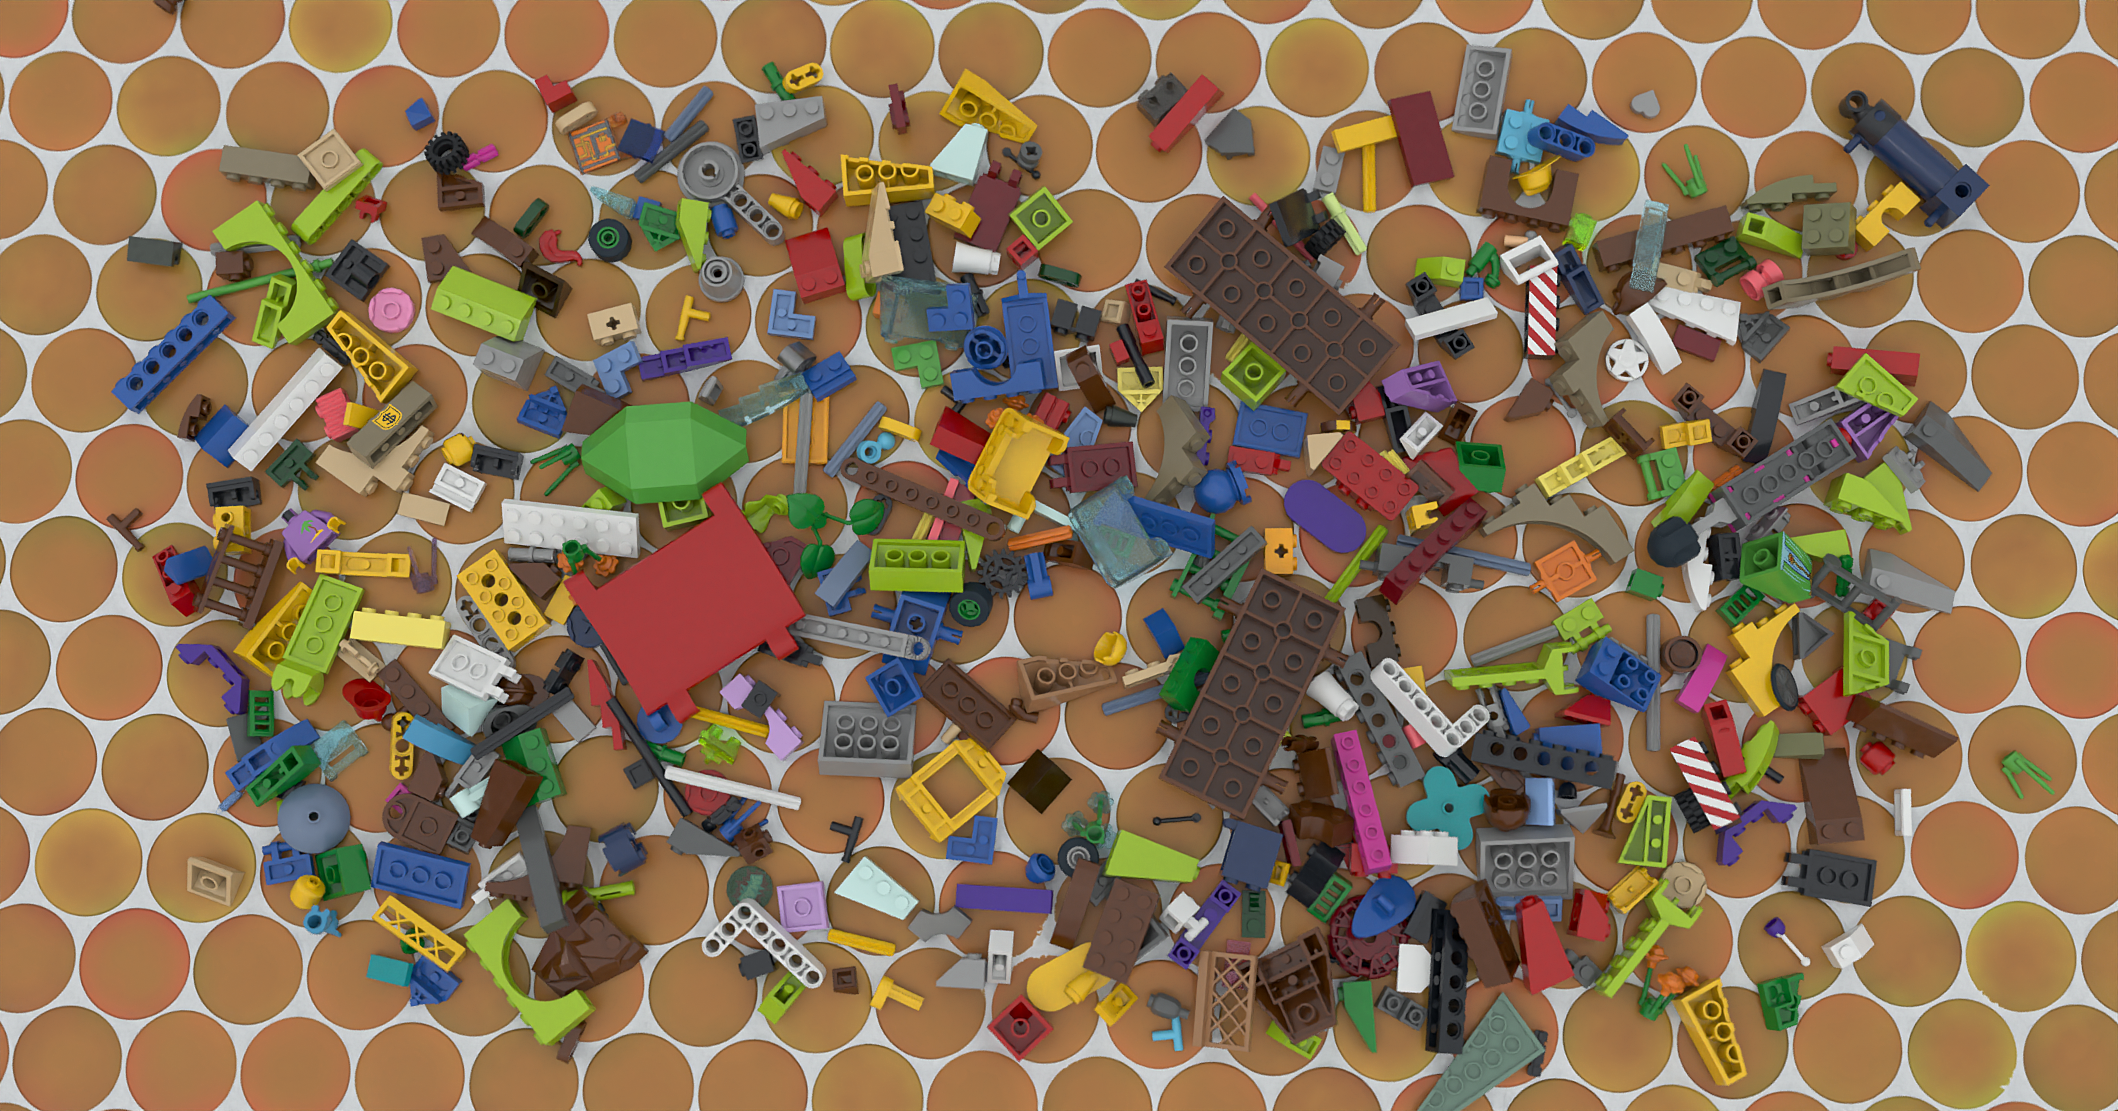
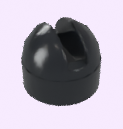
M1564 782L1559 787L1558 798L1577 799L1576 786L1571 782Z

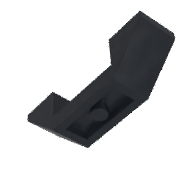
M1426 272L1405 284L1419 316L1444 309L1435 296L1437 289ZM1463 328L1459 331L1456 329L1433 336L1438 345L1455 360L1475 348Z

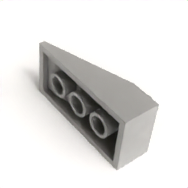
M1167 316L1162 404L1173 395L1185 400L1192 411L1200 412L1201 406L1208 407L1213 334L1212 318L1192 317L1190 319L1188 317Z

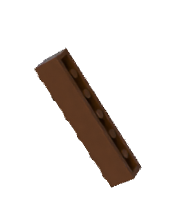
M1724 205L1599 240L1591 248L1599 272L1607 270V273H1612L1620 270V266L1628 264L1629 267H1634L1641 264L1642 260L1650 258V261H1655L1663 258V254L1670 252L1672 255H1677L1684 252L1685 248L1693 246V249H1698L1706 246V242L1713 240L1715 243H1720L1729 239L1728 236L1734 231L1727 207Z

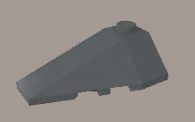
M1932 401L1928 402L1903 436V438L1977 492L1980 491L1992 474L1951 416Z

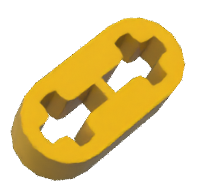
M809 63L794 69L784 77L783 87L792 94L810 88L820 82L823 77V69L817 63ZM809 72H811V73H814V72H815V73H816V76H815V77H814V76L806 77V75H807ZM791 79L793 81L800 79L797 85L790 83Z
M882 417L878 426L879 429L885 432H890L893 435L913 442H919L922 431L918 428L887 417Z
M1638 781L1626 784L1615 810L1614 816L1616 820L1621 823H1631L1636 819L1647 794L1644 784ZM1638 786L1640 796H1634L1631 801L1633 793L1630 791V788ZM1629 803L1631 805L1628 812L1631 813V816L1623 819V813L1620 810L1626 809Z

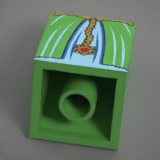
M1784 531L1742 544L1739 582L1789 604L1811 598L1813 560Z

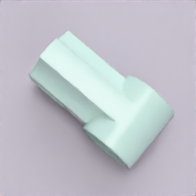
M489 777L469 789L465 788L449 799L462 819L480 808Z

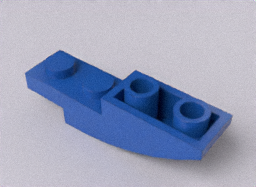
M305 719L241 758L242 761L226 771L225 774L235 789L241 792L292 745H311L321 737L309 719Z

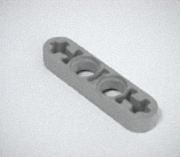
M471 596L461 597L456 604L457 611L478 644L489 650L486 646L487 641L490 638H496L498 640V647L492 652L500 653L502 657L509 659L511 662L509 667L515 669L516 660L513 654L506 648ZM465 601L473 602L471 609L477 615L472 617L468 610H463ZM478 619H484L486 622V627L481 632L476 631L474 628V624Z

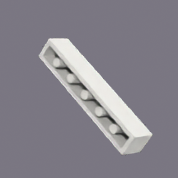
M318 348L228 449L231 456L252 471L343 367L321 348Z

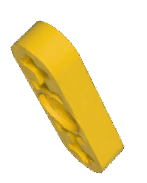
M407 712L396 713L392 718L389 770L392 776L400 780L408 778L413 771L414 744L407 741L408 748L404 752H398L395 747L397 741L403 739V735L396 736V732L401 733V726L397 724V721H400L402 716L409 721V724L413 720L412 715ZM409 724L404 725V732L408 728ZM395 755L402 757L408 755V759L403 758V765L407 767V770H404L399 775L395 767L400 766V759H395Z

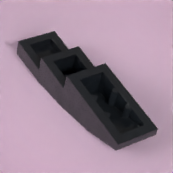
M1763 369L1751 408L1752 416L1747 430L1758 442L1744 459L1741 458L1742 461L1757 464L1768 457L1779 416L1786 373Z

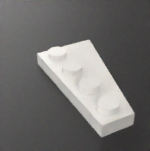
M1664 287L1648 302L1653 311L1673 320L1677 318L1684 321L1685 325L1691 328L1697 327L1707 332V335L1714 338L1718 336L1727 340L1726 343L1732 346L1736 343L1741 302L1694 292L1689 293L1669 287Z

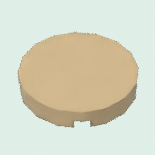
M1675 862L1667 866L1660 875V878L1663 880L1666 878L1670 881L1662 895L1670 901L1674 897L1680 900L1676 905L1678 908H1690L1693 905H1697L1706 894L1707 882L1705 881L1704 874L1694 864Z

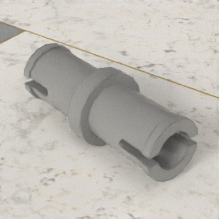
M530 546L529 548L510 547L508 559L509 562L555 564L557 552L556 549H537L535 546Z

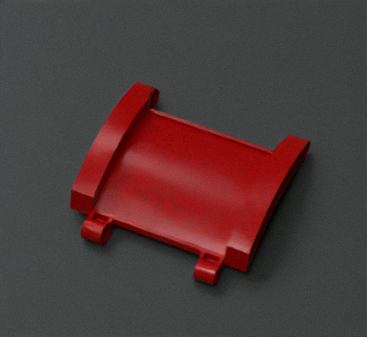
M722 482L701 494L714 515L599 588L591 583L584 573V569L563 581L567 591L583 611L617 662L645 713L649 716L668 704L671 712L680 724L700 712L691 699L689 690L757 646L767 641L779 661L798 650L799 646L787 627L806 616L804 608L777 564Z

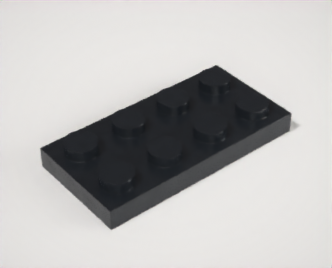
M922 200L890 206V210H888L890 221H894L895 229H893L894 240L899 242L904 269L899 274L891 275L892 291L906 295L938 289Z

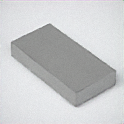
M573 700L552 712L578 743L597 728Z

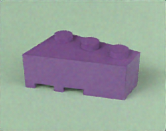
M1440 361L1402 369L1382 380L1386 395L1394 403L1438 413L1457 401Z

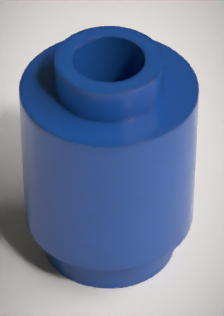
M719 204L711 208V220L717 236L723 237V239L734 237L736 235L735 232L739 228L732 209L728 207V204Z

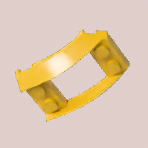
M971 738L967 740L956 739L934 759L899 785L896 791L899 800H903L931 834L929 838L940 843L1000 794L1007 773L989 751L986 752ZM959 754L987 790L950 819L923 786V783Z

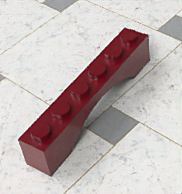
M1469 497L1385 576L1378 591L1395 605L1400 603L1450 549L1467 539L1481 525L1488 511Z

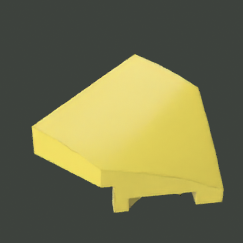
M1135 367L1117 368L1118 391L1142 412L1163 390V367H1149L1155 383L1148 388L1142 387L1135 372Z

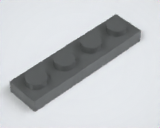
M1250 526L1182 586L1183 589L1199 605L1264 548L1267 542Z

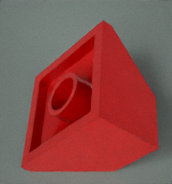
M1591 692L1590 695L1582 696L1556 712L1555 718L1584 725L1600 724V728L1608 727L1611 723V700L1604 699Z

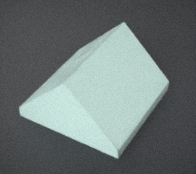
M452 685L441 687L442 713L466 734L473 737L497 700L489 696L487 701H483Z

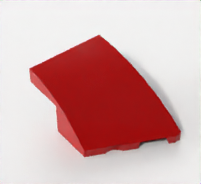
M1451 447L1440 449L1437 452H1424L1423 455L1416 456L1414 460L1408 456L1402 458V461L1409 470L1423 459L1455 490L1438 508L1444 517L1463 504L1469 497L1479 492L1459 470L1457 454Z

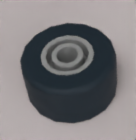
M1074 837L1061 845L1058 852V864L1065 875L1072 878L1078 857L1099 864V853L1093 843L1083 837Z

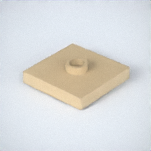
M335 129L329 131L297 155L326 192L363 166Z

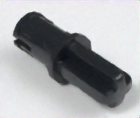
M967 273L960 277L962 283H970L973 308L977 316L984 317L989 314V308L983 298V290L979 289L973 273Z

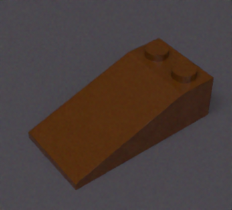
M1845 748L1824 749V755L1821 759H1799L1809 844L1865 840L1861 811Z

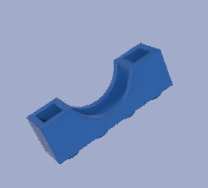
M1043 358L1020 361L1017 364L1014 375L1002 382L986 379L976 367L957 369L950 373L954 401L961 400V403L973 402L975 398L983 397L984 400H992L1001 394H1006V397L1018 396L1019 392L1028 391V394H1036L1042 392V389L1047 385Z

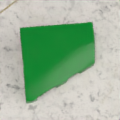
M1794 973L1757 983L1767 1030L1781 1031L1798 1024V1006L1801 1003V995L1797 994L1799 980H1804L1803 973Z

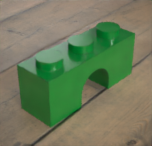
M1190 637L1169 677L1165 681L1159 696L1174 710L1190 713L1200 694L1194 685L1195 674L1197 671L1210 673L1220 652L1207 639Z

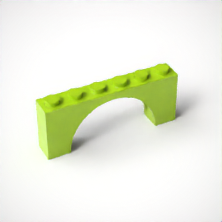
M257 200L213 230V233L227 251H237L246 246L264 244L277 248L288 258L295 271L297 292L291 310L276 326L289 344L297 346L328 325L337 315L339 306L324 291L326 290L324 283L319 278H315L312 273L314 269L306 259H302L299 254L301 252L299 246L287 237L288 230L281 222H277L274 217L276 213L268 203L265 204Z
M507 898L464 934L468 940L466 945L473 953L477 952L481 958L479 962L486 971L490 970L494 975L493 981L496 986L501 990H505L508 994L506 997L508 1002L514 1008L517 1007L522 1013L520 1015L521 1020L527 1026L531 1025L535 1031L533 1034L535 1039L541 1045L553 1046L592 1014L596 1008L581 990H575L557 1000L538 1001L526 995L517 986L510 971L509 953L515 934L528 917L515 900Z

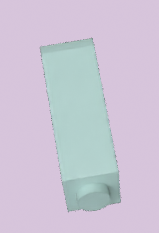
M972 123V125L965 124L930 164L933 168L934 176L974 186L988 138L987 129H984L983 125Z

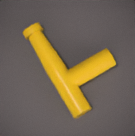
M685 296L675 340L684 341L689 318L704 321L710 320V312L692 309L694 297Z

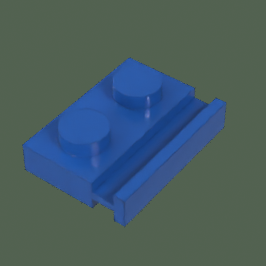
M840 351L801 373L804 382L817 402L857 380Z

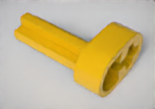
M883 975L870 1002V1006L881 1010L886 998L889 997L919 1011L924 998L893 984V979Z

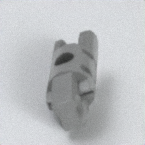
M1493 684L1489 689L1494 703L1487 705L1482 689H1476L1480 705L1484 706L1490 715L1486 723L1488 730L1497 732L1496 737L1505 738L1506 730L1510 729L1496 685ZM1493 711L1498 714L1497 719L1491 717Z

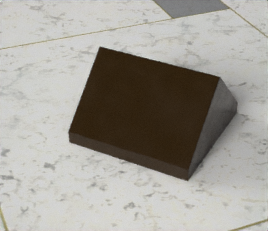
M525 261L522 267L518 291L536 297L537 301L534 308L556 318L572 287L565 280Z
M1037 749L1007 784L1042 814L1072 779Z

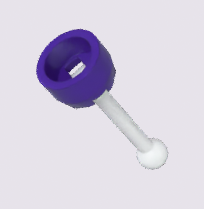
M1775 917L1765 925L1764 930L1772 937H1781L1800 958L1801 964L1809 966L1810 959L1804 957L1784 935L1786 929L1781 919Z

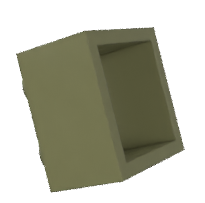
M1851 202L1804 205L1802 250L1808 256L1855 253L1857 209Z

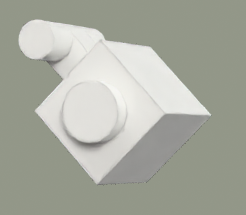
M1184 892L1159 917L1174 934H1177L1185 927L1188 932L1184 936L1188 941H1192L1209 924L1208 920L1204 917L1199 921L1194 918L1200 907Z

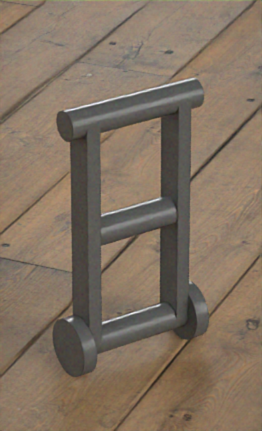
M1828 553L1824 556L1823 561L1825 564L1812 578L1811 598L1818 596L1844 613L1848 611L1854 612L1856 620L1863 625L1867 623L1875 632L1902 603L1899 597L1895 596L1892 599L1842 568L1841 561L1833 554ZM1830 571L1855 585L1842 601L1818 587ZM1862 591L1887 605L1874 620L1850 607Z

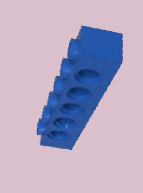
M209 295L202 298L198 302L197 307L191 313L186 314L175 329L166 333L164 340L159 345L149 350L148 356L144 360L136 363L132 367V371L115 384V388L111 392L129 410L139 414L236 317L213 296ZM208 316L207 324L202 325V320ZM192 332V338L186 341L187 334ZM176 348L175 355L170 358V351ZM159 364L158 372L153 374V368ZM143 381V386L137 390L138 382Z

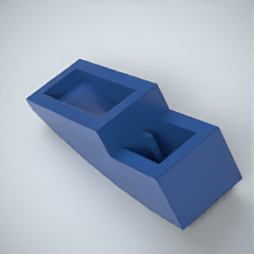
M1570 104L1566 106L1554 123V125L1589 137L1594 143L1622 145L1629 136L1595 111L1591 110L1588 116H1585Z

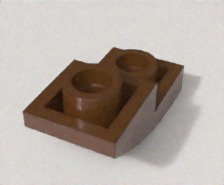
M197 394L191 401L182 418L177 438L187 442H195L194 437L199 433L198 420L207 421V416L211 413V402L208 397Z

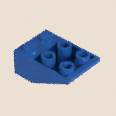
M1604 637L1591 646L1575 681L1595 695L1645 712L1662 675L1609 638Z

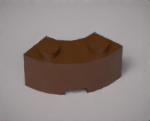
M1309 800L1290 804L1289 819H1291L1294 834L1299 840L1316 839L1325 842L1331 848L1352 842L1354 819L1344 809Z

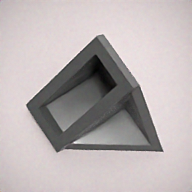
M1798 612L1792 617L1793 660L1805 659L1835 633L1805 613Z

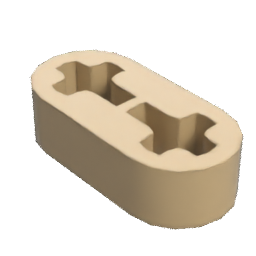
M585 102L560 117L555 125L561 134H568L593 119L598 111L592 102Z

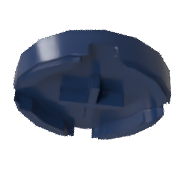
M577 606L567 620V632L570 638L577 645L585 648H597L604 644L583 611Z

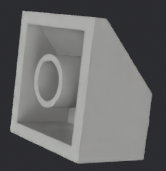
M968 953L967 957H962L936 981V986L984 989L987 958H982V953Z

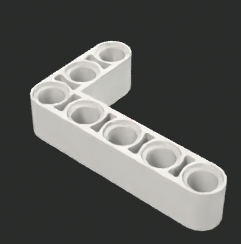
M1384 659L1371 671L1370 677L1372 682L1432 749L1442 757H1448L1484 726L1490 718L1489 712L1484 706L1474 705L1452 724L1393 659Z
M752 898L741 900L702 943V950L707 956H718L745 928L808 988H817L826 977L824 965ZM741 906L749 907L751 915L743 914ZM764 922L768 926V931H761L758 923ZM732 923L735 926V932L728 931L725 924ZM775 939H782L785 942V947H778L775 944ZM710 940L718 941L720 947L717 949L713 948L710 945ZM792 955H799L802 958V963H795L792 960ZM809 971H816L820 978L817 980L812 979L809 976Z

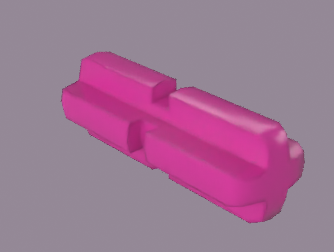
M490 144L478 150L476 154L474 152L469 154V158H466L467 164L462 163L463 169L468 171L480 165L481 161L486 162L498 156L496 147Z

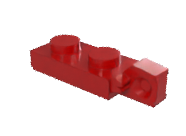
M1236 446L1229 447L1227 463L1236 460L1235 468L1240 467L1242 472L1271 476L1277 475L1278 471H1290L1291 461L1280 459V454Z

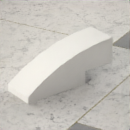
M1648 302L1625 318L1638 336L1636 340L1645 348L1649 358L1662 376L1682 363L1671 338Z

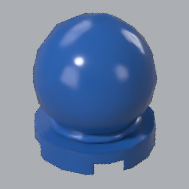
M1236 460L1226 463L1225 471L1221 469L1208 470V473L1202 478L1201 482L1194 487L1195 500L1206 512L1214 514L1225 513L1233 508L1236 501H1239L1241 505L1252 502L1250 495L1246 497L1245 489L1248 488L1241 468H1235Z

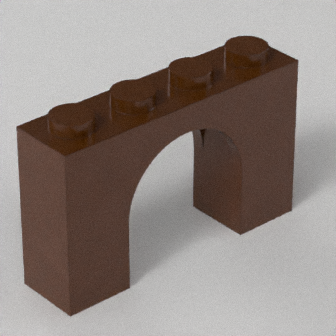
M1490 155L1485 166L1476 213L1482 214L1481 216L1487 219L1497 217L1504 219L1507 223H1526V226L1530 228L1545 227L1548 228V231L1560 233L1567 229L1570 223L1579 174L1557 169L1552 175L1547 202L1536 208H1525L1518 205L1511 198L1508 191L1512 160Z

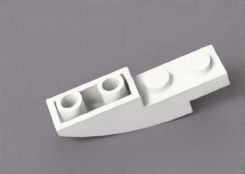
M1699 517V518L1695 519V520H1694V523L1697 522V521H1699V520L1702 519L1703 517ZM1711 527L1698 535L1699 539L1697 541L1701 546L1699 555L1681 565L1685 588L1695 612L1705 611L1711 603V594L1708 593L1709 586L1714 581V571H1712V565L1703 563L1708 556L1706 539L1710 537Z

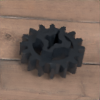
M1002 549L1001 554L993 550V557L986 554L987 562L979 563L983 570L977 571V574L983 576V578L978 581L980 584H986L985 587L991 590L992 597L999 593L1000 599H1003L1004 594L1011 598L1012 591L1019 593L1018 586H1025V582L1021 579L1027 577V573L1022 572L1026 568V564H1019L1022 558L1021 556L1014 558V551L1007 555L1005 549ZM1002 559L1009 560L1014 565H1006L1002 562ZM994 562L995 567L993 571L987 574L989 566ZM999 569L1009 572L1006 574L1005 579H1002L1001 576H996L999 574ZM1018 574L1016 582L1011 586L1010 580L1012 576ZM997 582L1002 585L1003 589L996 588L990 583Z

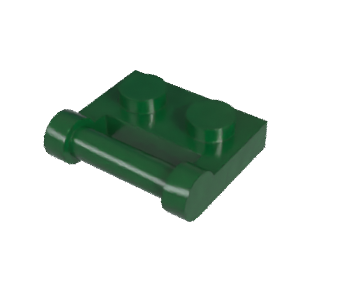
M1734 236L1695 255L1694 258L1696 264L1715 287L1723 285L1724 281L1745 270H1752L1757 267L1754 257L1745 251ZM1738 260L1741 261V263L1721 273L1717 272Z

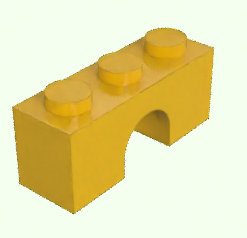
M1899 182L1896 186L1890 184L1881 193L1884 197L1879 202L1874 200L1866 208L1868 213L1864 217L1859 215L1856 218L1855 241L1866 252L1875 247L1890 231L1882 223V214H1889L1899 221L1920 201L1904 183Z

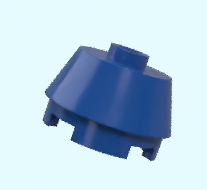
M978 326L972 329L965 337L964 352L972 366L981 370L997 368L1005 361L1008 354V344L1004 335L998 329L991 326Z

